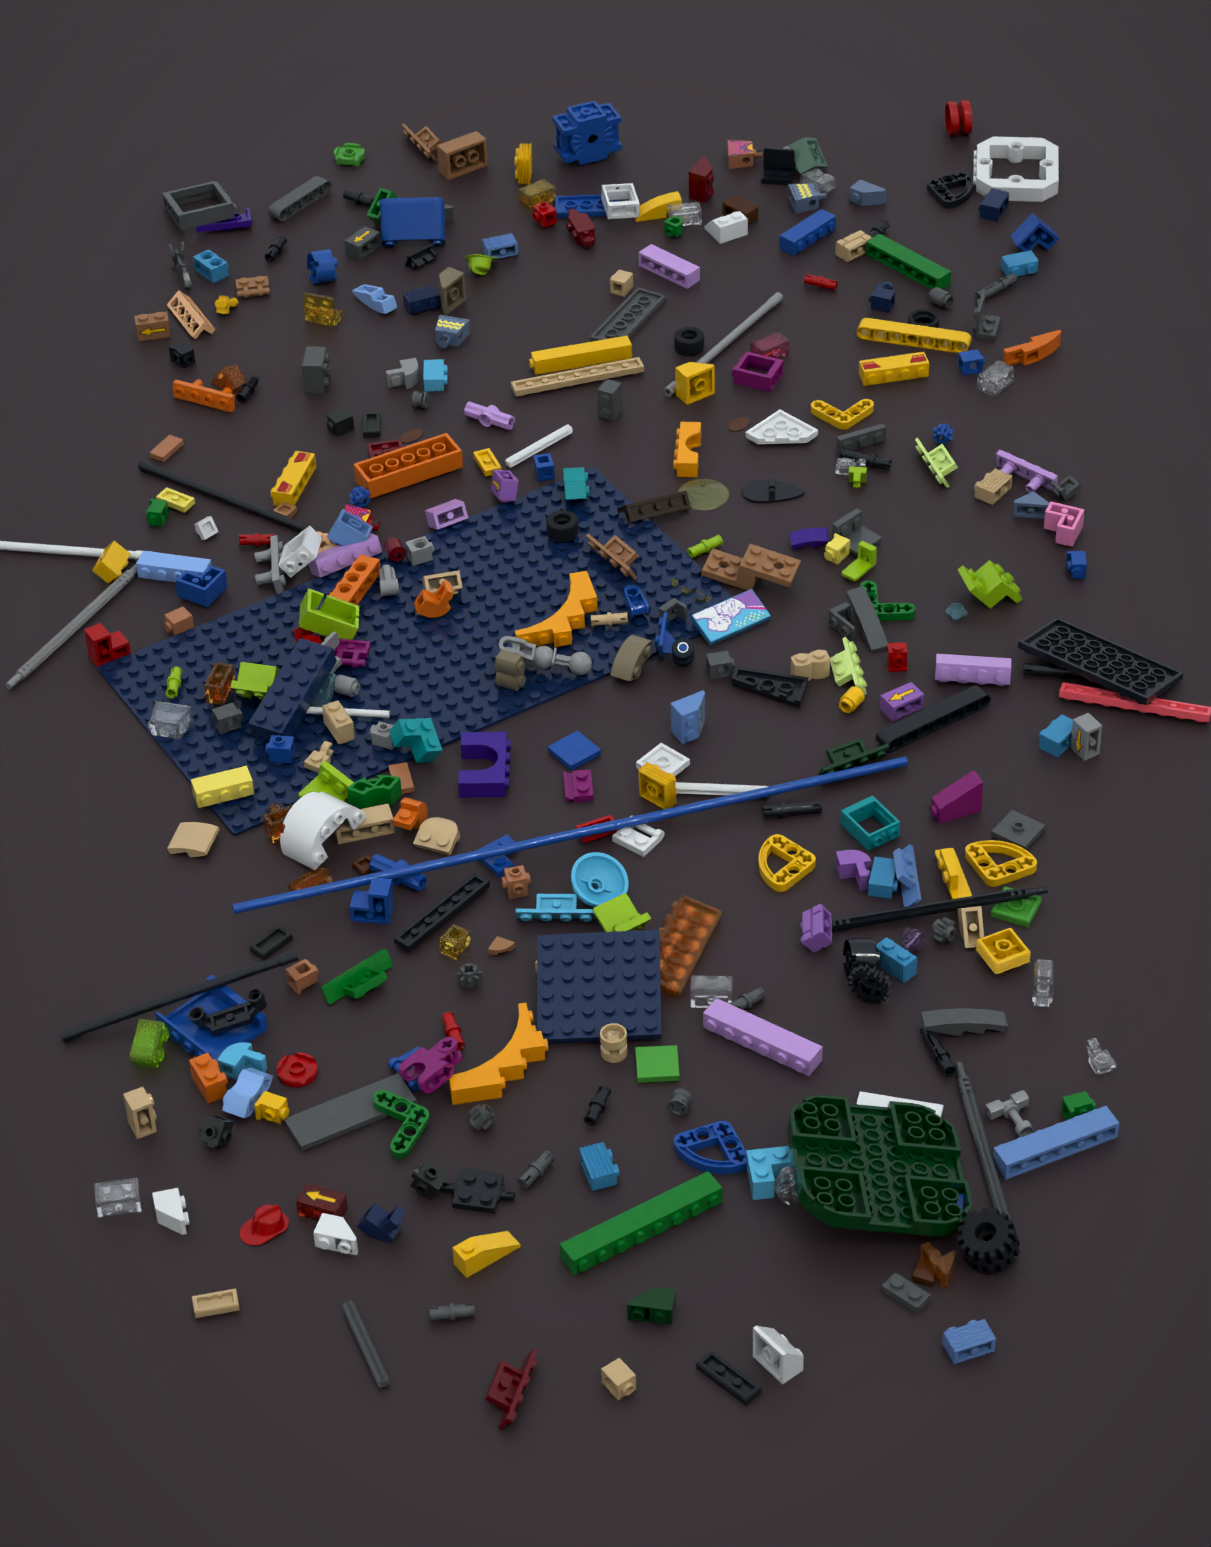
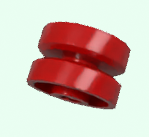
M960 100L958 105L955 101L946 102L945 125L947 134L949 136L957 135L959 130L961 134H971L973 120L969 100Z

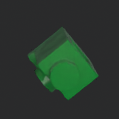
M150 499V507L146 510L147 521L150 526L163 527L169 515L167 500Z
M1086 1091L1062 1097L1061 1113L1066 1120L1096 1109L1094 1099H1090Z

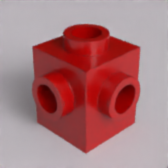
M547 201L533 206V220L543 228L557 223L556 209Z

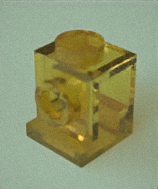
M453 924L439 938L440 952L458 960L459 954L471 943L470 931Z

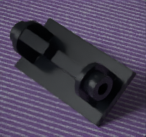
M434 244L423 246L420 250L411 252L407 256L405 266L409 265L411 269L416 270L425 265V262L429 263L436 260L438 254L432 250Z

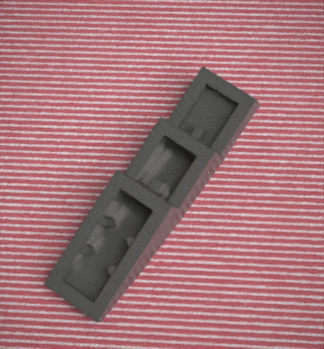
M864 586L847 590V598L853 607V614L859 624V630L871 653L887 649L888 642Z
M955 1008L920 1013L924 1030L960 1037L964 1031L983 1034L986 1029L1005 1032L1008 1028L1005 1013L1002 1011Z

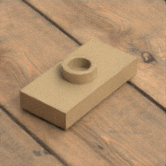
M236 1288L192 1296L195 1318L240 1310Z

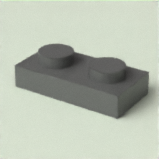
M896 1272L881 1287L883 1293L916 1314L931 1300V1294Z

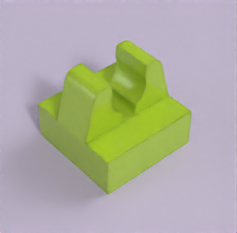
M849 466V482L854 483L853 488H860L861 483H866L867 467Z

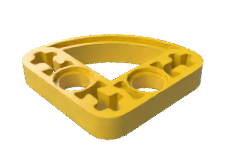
M775 834L763 843L759 851V872L769 887L777 892H784L814 870L816 857L783 835ZM789 851H795L796 854L791 855V854H788L787 852H789ZM771 852L789 862L775 874L771 872L767 865V859ZM796 870L798 871V873L791 874L789 873V871Z
M987 840L974 842L965 847L966 860L984 883L990 887H997L1035 873L1037 869L1036 858L1027 850L1012 843ZM987 853L1004 854L1016 859L996 865ZM986 863L988 864V866L981 867L979 866V864ZM1012 869V870H1015L1016 872H1014V873H1008V872H1006V870Z

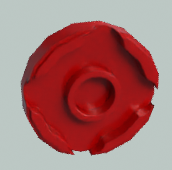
M296 1052L291 1056L286 1055L278 1062L276 1067L279 1081L288 1087H304L311 1084L318 1075L316 1060L307 1053Z

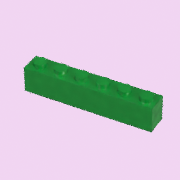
M878 234L866 241L867 256L927 288L934 289L939 287L945 289L951 285L950 270L893 240Z

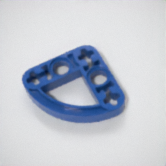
M727 1121L714 1122L679 1133L674 1137L675 1152L685 1163L703 1172L709 1171L712 1174H734L747 1169L746 1150L734 1128ZM700 1135H706L709 1138L706 1140H700L697 1137ZM718 1144L727 1161L707 1159L695 1154L694 1151ZM735 1144L736 1147L733 1149H729L726 1147V1145Z

